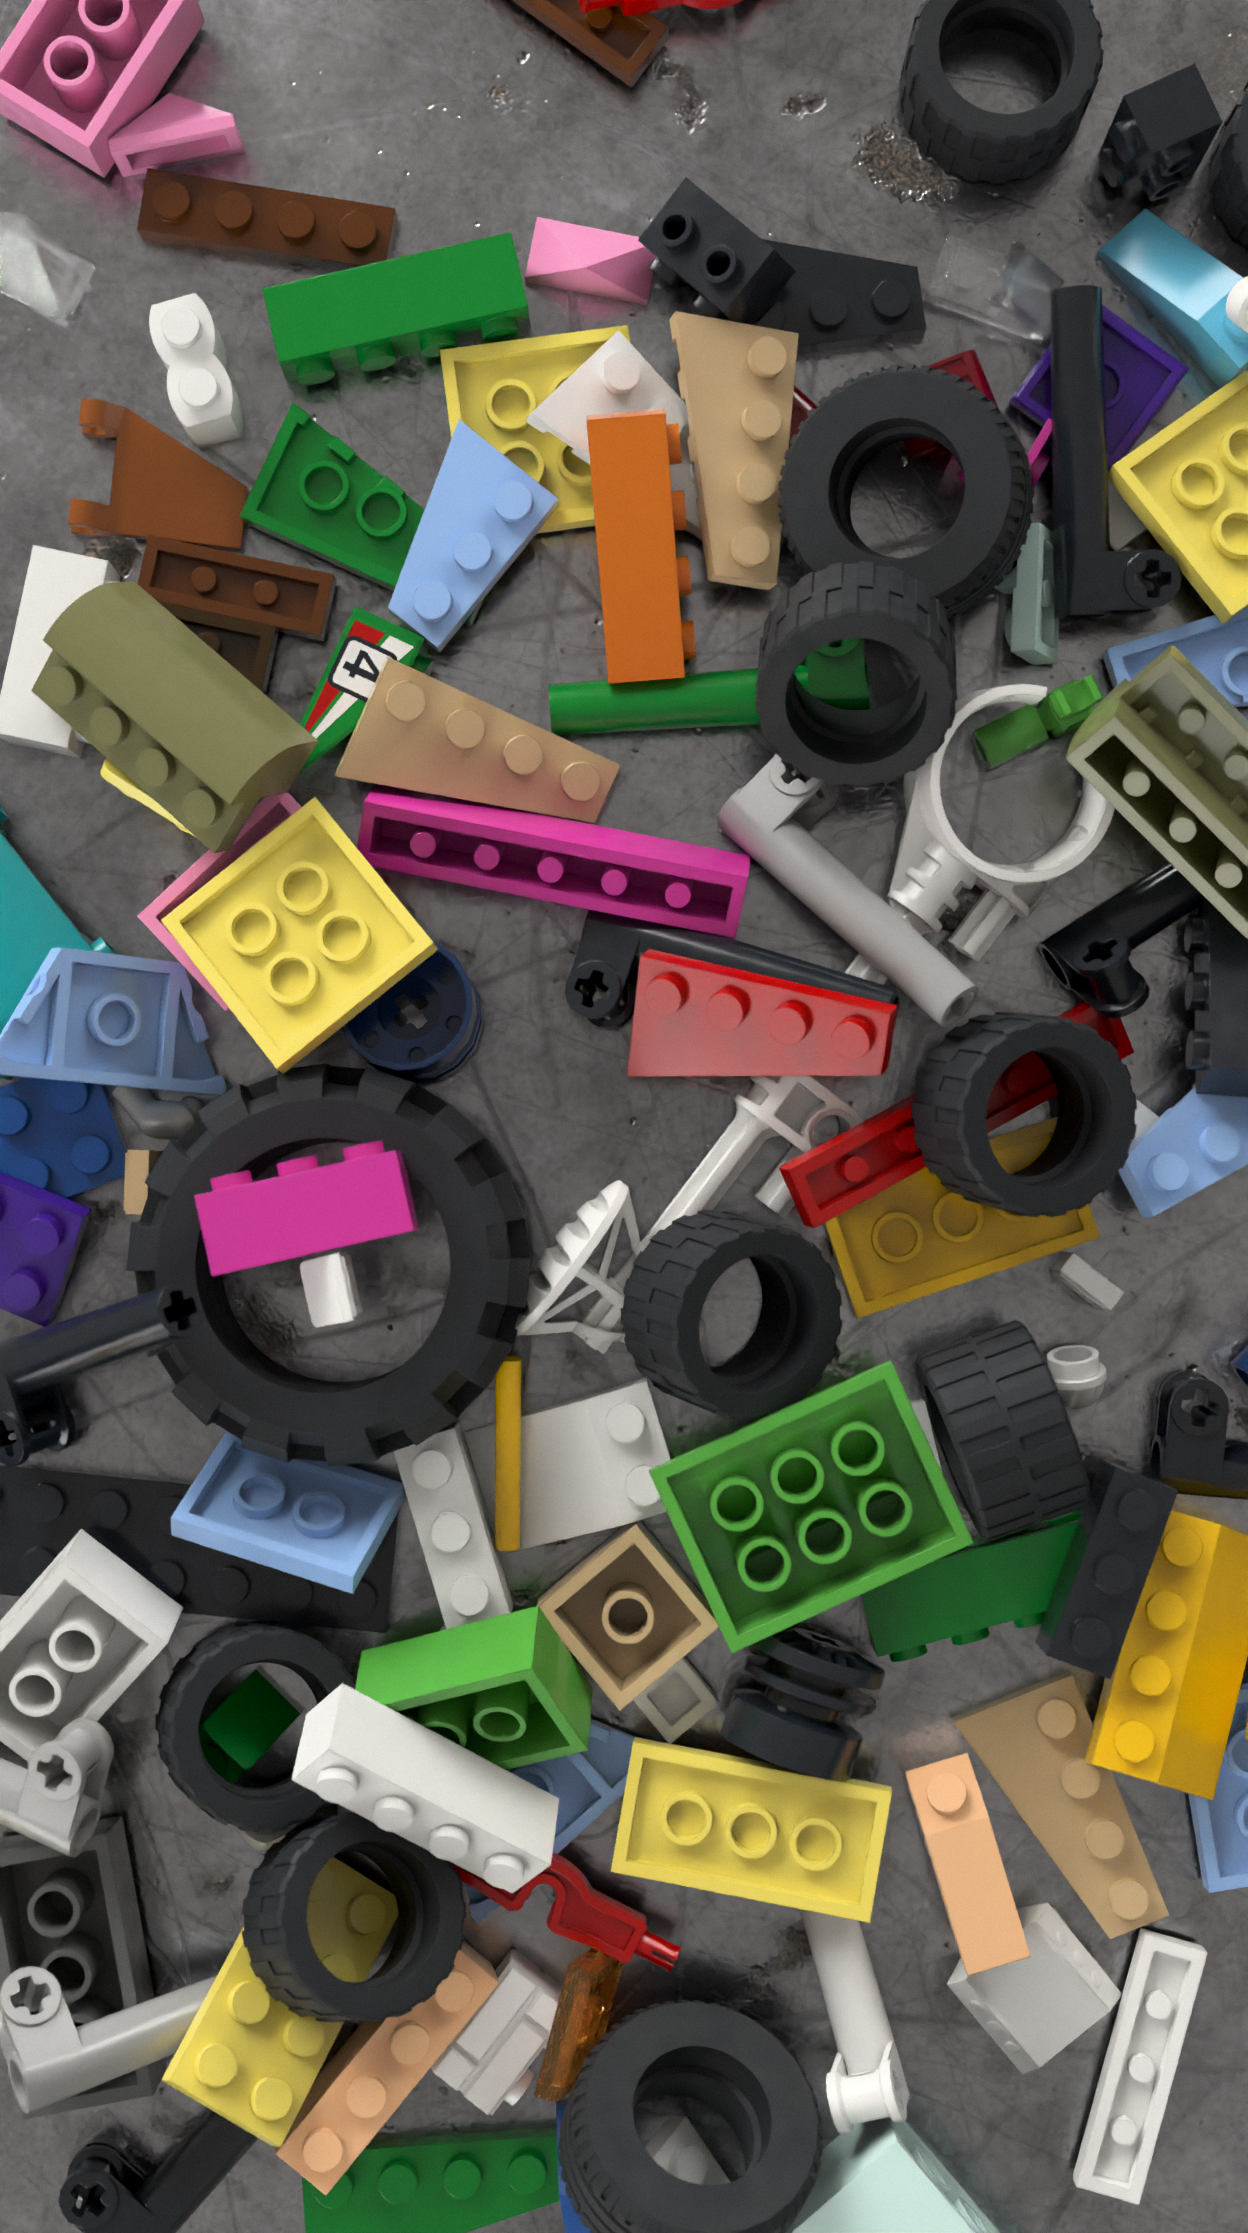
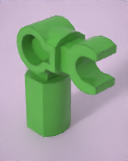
M1093 674L1084 677L1082 681L1074 679L1050 691L1046 697L1038 702V708L1035 709L1033 705L1027 704L974 730L971 736L983 763L990 770L1045 743L1049 739L1047 734L1049 732H1052L1055 738L1080 727L1094 710V705L1103 700L1104 696Z

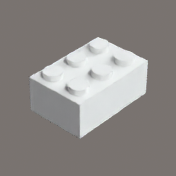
M83 1529L73 1537L0 1620V1741L27 1762L32 1753L45 1742L56 1741L61 1729L74 1719L87 1718L97 1722L168 1644L183 1609L182 1606Z

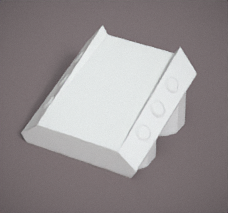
M1049 1903L1017 1909L1030 1952V1958L971 1976H967L964 1964L960 1958L947 1982L949 1988L1022 2074L1042 2067L1110 2012L1122 1995L1100 1964L1089 1954L1071 1932L1065 1920Z

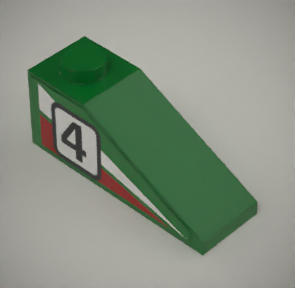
M357 606L354 607L300 722V725L314 736L318 743L288 791L290 794L294 795L343 756L386 657L430 676L434 662L427 658L430 651L424 637Z

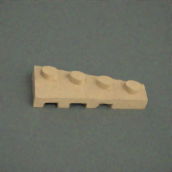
M676 311L669 319L672 342H677L681 370L677 373L681 400L686 402L690 429L687 443L690 463H695L699 497L696 499L708 581L770 590L777 585L782 523L779 518L781 508L778 507V497H780L778 481L782 480L780 471L782 465H785L786 462L784 459L786 449L789 450L799 333Z
M386 657L335 772V776L595 823L621 765L394 659Z
M1069 1670L951 1717L954 1724L1109 1939L1170 1916L1112 1771L1084 1763L1093 1724L1075 1679Z

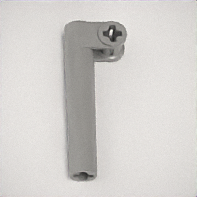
M775 754L745 786L738 789L725 802L718 815V827L943 1027L956 1023L969 1011L976 1001L979 988L809 832L834 807L838 800L839 787L824 784V781L814 777L808 778L797 772L795 767V770L790 772L787 768L789 762H784ZM819 789L822 793V797L820 799L816 795V792Z
M74 1719L61 1729L56 1741L45 1742L32 1753L28 1761V1769L0 1758V1824L70 1857L75 1858L92 1838L101 1814V1799L114 1755V1745L106 1729L91 1719Z
M34 1966L20 1968L11 1973L2 1984L0 1992V2046L8 2065L14 2094L23 2112L26 2114L175 2054L217 1975L75 2027L60 1989V1984L53 1974L44 1968ZM24 2003V2006L15 2008L17 2004ZM39 2010L38 2014H30V2012Z

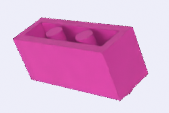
M380 1140L344 1148L345 1161L319 1167L317 1156L314 1155L276 1164L279 1176L253 1182L249 1170L210 1179L212 1192L195 1195L194 1197L212 1276L419 1230L402 1151L393 1150L385 1152L383 1141Z

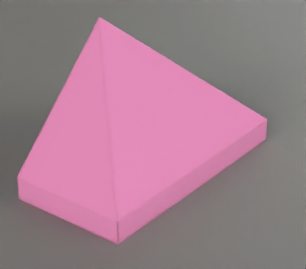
M172 93L166 94L108 140L110 153L122 177L146 173L147 168L160 170L245 152L233 114Z
M537 217L525 273V282L648 306L654 271L648 266L656 256L638 241L639 237Z

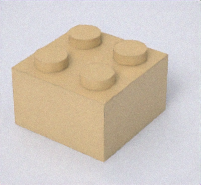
M640 1520L626 1524L542 1594L538 1598L536 1605L540 1607L565 1646L619 1710H622L719 1628L708 1601Z

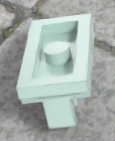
M1031 523L1030 529L1027 530L1025 545L1022 544L1020 548L1022 552L1017 559V567H1014L1009 574L1004 575V580L994 588L1003 594H1013L1012 609L1007 611L1004 623L1006 640L1011 647L1010 651L1033 665L1057 664L1059 619L1054 618L1053 532L1041 523Z

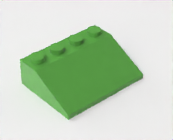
M890 1360L649 1470V1474L731 1653L974 1543Z

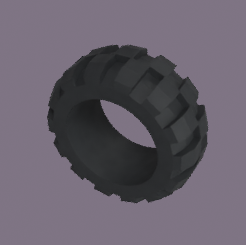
M324 1063L290 1068L284 1074L278 1070L277 1075L248 1086L239 1084L200 1109L198 1112L201 1118L178 1141L170 1140L145 1180L144 1183L150 1187V1191L140 1221H131L126 1271H135L138 1295L170 1284L181 1283L190 1287L198 1295L202 1303L203 1320L196 1333L147 1352L148 1358L157 1355L176 1386L171 1393L205 1426L215 1423L241 1439V1448L289 1463L292 1459L325 1461L331 1467L377 1461L381 1456L412 1444L419 1445L457 1420L467 1407L487 1389L515 1344L518 1331L515 1329V1324L519 1313H524L527 1305L530 1262L532 1261L526 1213L523 1212L511 1180V1173L488 1138L480 1133L456 1107L416 1083L369 1067L360 1069L331 1066ZM382 1140L385 1152L393 1150L402 1151L405 1168L425 1188L441 1216L450 1252L449 1286L442 1312L434 1329L417 1352L402 1366L388 1373L370 1379L350 1382L323 1381L294 1373L267 1357L253 1344L238 1324L225 1293L223 1276H212L194 1196L212 1192L210 1179L250 1170L252 1181H254L263 1171L281 1158L309 1146L333 1142L364 1144Z

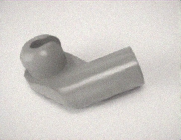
M118 1086L112 1092V1095L146 1136L157 1139L179 1140L201 1118L198 1111L205 1107L194 1096H185L180 1102L158 1101L149 1089Z

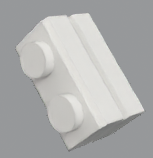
M513 1949L510 1950L495 1970L499 1981L498 1986L431 2066L434 2074L456 2091L460 2090L465 2098L487 2115H493L503 2100L513 2106L522 2097L535 2075V2072L529 2066L543 2048L552 2054L556 2042L558 2049L562 2037H560L561 2031L564 2041L574 2025V2020L570 2019L567 2026V2016L572 2007V2001L570 2005L569 2001L573 1998L570 1994L567 2000L569 1990L565 1993L566 1988L547 1973H543L537 1965L519 1951ZM561 2007H564V2009H563V2011H562V2014H561V2016H560V2018H559V2020H558V2022H557V2019H558V2016H559V2012H560V2008H561ZM562 2017V2029L560 2030L559 2024ZM555 2027H556V2040H555V2041L552 2043V2045H551L552 2038H553L554 2031H555Z

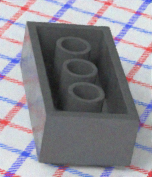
M122 1816L100 1819L89 1843L75 1858L22 1834L0 1838V1989L7 1977L20 1968L29 1966L44 1968L53 1974L60 1984V1989L75 2027L154 1998ZM24 2003L17 2004L15 2008L24 2006ZM39 2010L30 2012V2014H38ZM163 2058L26 2114L22 2110L23 2120L153 2096L167 2070L166 2060Z

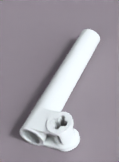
M800 1909L838 2049L831 2072L827 2073L826 2076L828 2103L835 2127L840 2134H846L853 2130L854 2124L890 2117L895 2123L903 2122L907 2119V2104L910 2100V2094L860 1922L858 1920Z

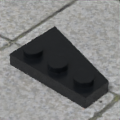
M762 239L796 272L754 325L799 333L797 355L924 337L926 322L918 267Z

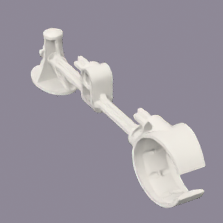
M1031 684L1006 685L977 690L957 698V701H955L956 715L952 728H949L945 734L944 743L936 753H932L926 759L924 765L914 772L909 771L904 774L903 788L907 815L890 891L886 897L889 900L890 907L921 935L927 933L937 935L942 929L938 919L944 911L954 912L960 905L956 899L960 890L963 887L971 890L974 885L978 886L984 893L948 939L958 951L977 963L1015 914L1021 918L1028 919L1060 875L1076 867L1093 852L1105 835L1115 810L1083 777L1080 804L1070 827L1062 838L1047 852L1034 860L1021 864L1008 865L985 861L970 852L952 830L942 805L940 771L945 750L956 729L970 715L993 704L1004 702L1037 704L1046 697L1048 687ZM860 953L845 971L847 974L884 984L888 979ZM750 1076L751 1080L755 1083L745 1097L737 1093L733 1099L736 1102L737 1109L734 1120L642 1241H640L629 1188L620 1180L609 1184L600 1191L597 1198L586 1202L577 1210L578 1219L575 1222L566 1223L555 1236L558 1245L546 1248L537 1261L539 1271L529 1275L527 1305L524 1313H519L515 1324V1329L518 1330L517 1336L573 1332L595 1350L597 1349L602 1354L607 1351L613 1342L621 1341L625 1343L624 1325L621 1324V1308L624 1305L625 1294H623L626 1279H629L634 1268L633 1263L639 1252L644 1251L650 1243V1239L660 1229L664 1230L672 1224L673 1220L684 1215L691 1216L698 1214V1211L713 1210L765 1140L774 1136L783 1137L792 1144V1147L755 1194V1197L785 1219L795 1204L779 1167L817 1147L814 1139V1129L823 1117L836 1115L839 1118L841 1124L839 1134L863 1122L862 1118L852 1107L820 1084L819 1076ZM624 1217L633 1253L614 1278H607L620 1225ZM611 1226L599 1270H597L587 1260ZM575 1276L588 1283L550 1307ZM595 1290L600 1291L601 1296L583 1319L544 1322ZM702 1320L699 1323L700 1345L703 1342L706 1328Z

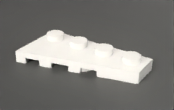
M617 331L530 413L525 422L543 434L546 431L550 432L573 448L571 453L590 465L586 416L664 409L666 424L679 423L682 464L669 465L671 491L684 490L686 530L702 540L696 499L699 497L695 463H690L687 443L690 429L686 403L681 400L677 393L622 333Z

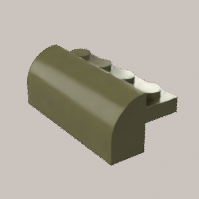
M135 581L107 583L86 592L62 612L43 639L53 650L31 691L214 853L230 850L260 798L287 793L318 743L314 736Z
M1172 644L1131 681L1125 678L1100 702L1075 733L1065 759L1248 939V720Z

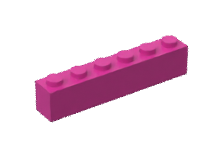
M380 784L374 785L363 802L357 849L372 867L736 938L751 856Z

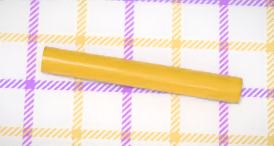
M506 1356L495 1375L494 1548L501 1551H514L520 1548L521 1358Z

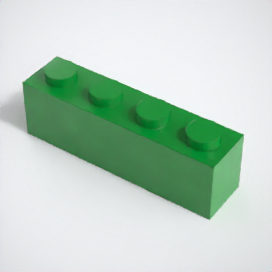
M511 232L262 288L278 362L287 382L298 380V383L303 385H313L328 381L335 376L334 371L357 366L364 371L384 369L393 365L397 361L396 357L421 352V355L425 357L440 356V350L457 348L458 343L480 338L486 343L507 341L516 337L520 333V329L530 327L528 304Z
M1083 1510L1055 1517L990 1542L982 1538L973 1539L974 1543L859 1595L870 1642L877 1657L889 1654L891 1662L906 1661L926 1654L928 1652L926 1644L951 1638L953 1645H963L987 1638L990 1635L988 1627L1013 1621L1015 1628H1026L1042 1624Z

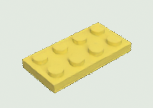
M635 1737L632 1744L611 1872L870 1923L892 1786L852 1778L845 1781L826 1780L774 1763Z
M332 1857L317 1875L310 1891L307 1906V1925L310 1940L318 1958L337 1978L351 1983L365 1981L398 1917L397 1901L394 1894L335 1857ZM243 1927L168 2066L162 2081L271 2146L281 2147L344 2022L316 2021V2018L311 2016L301 2017L289 2011V2007L281 2001H276L265 1990L267 1987L260 1977L255 1976L250 1966L251 1959L248 1949L244 1947Z

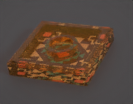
M591 1948L568 1964L534 2096L556 2103L572 2091L589 2052L597 2045L598 2040L606 2032L623 1962L595 1948Z

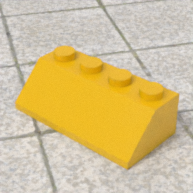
M1171 1510L1111 1679L1105 1678L1084 1763L1213 1801L1248 1657L1247 1535L1221 1524Z

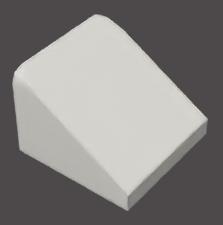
M341 1252L306 1260L300 1264L310 1318L314 1326L333 1325L361 1317L360 1314H363L350 1254L347 1255V1252Z

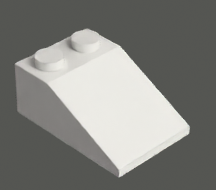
M647 1377L521 1414L520 1548L514 1551L499 1550L501 1555L626 1525L667 1512L649 1474V1470L672 1459ZM494 1422L465 1431L464 1434L495 1534Z

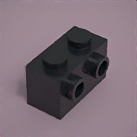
M1192 64L1123 96L1101 146L1099 157L1106 180L1112 187L1119 186L1127 204L1146 195L1150 201H1155L1181 187L1184 183L1183 178L1196 172L1222 124L1221 117L1196 64Z
M685 177L638 239L642 245L656 256L648 267L677 292L685 282L698 292L691 303L703 314L711 318L722 320L729 318L733 322L754 325L796 272L770 245L687 177Z

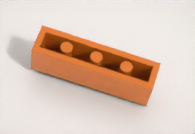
M664 409L586 416L608 684L684 678V660L696 659L693 620L681 621L679 596L691 595L689 557H676L674 531L686 530L684 490L671 491L669 466L671 464H682L679 423L666 424Z

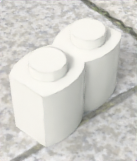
M196 293L152 305L149 315L151 338L168 370L167 392L171 406L191 441L196 447L203 449L241 438L244 429L242 404L226 372L227 355L224 342L203 300Z

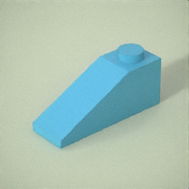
M1146 208L1099 249L1097 255L1219 389L1248 369V333L1232 323L1226 314L1228 295L1236 283L1243 279L1242 276Z

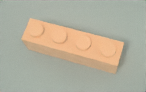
M463 1940L462 1948L457 1952L453 1962L455 1966L448 1978L443 1979L436 1988L437 1992L426 2002H420L412 2007L411 2012L399 2017H385L383 2021L362 2022L316 2077L282 2146H275V2154L325 2196L498 1986L499 1981L492 1963L466 1941Z

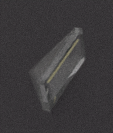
M0 212V292L68 324L95 270L94 265L23 214Z

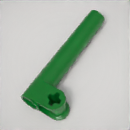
M847 638L837 640L836 644H825L803 659V664L798 665L794 670L801 685L823 703L846 710L870 709L869 678L864 653V638ZM758 668L686 673L684 678L608 684V680L549 684L551 731L555 735L758 725L761 724L760 715L756 714L755 704Z

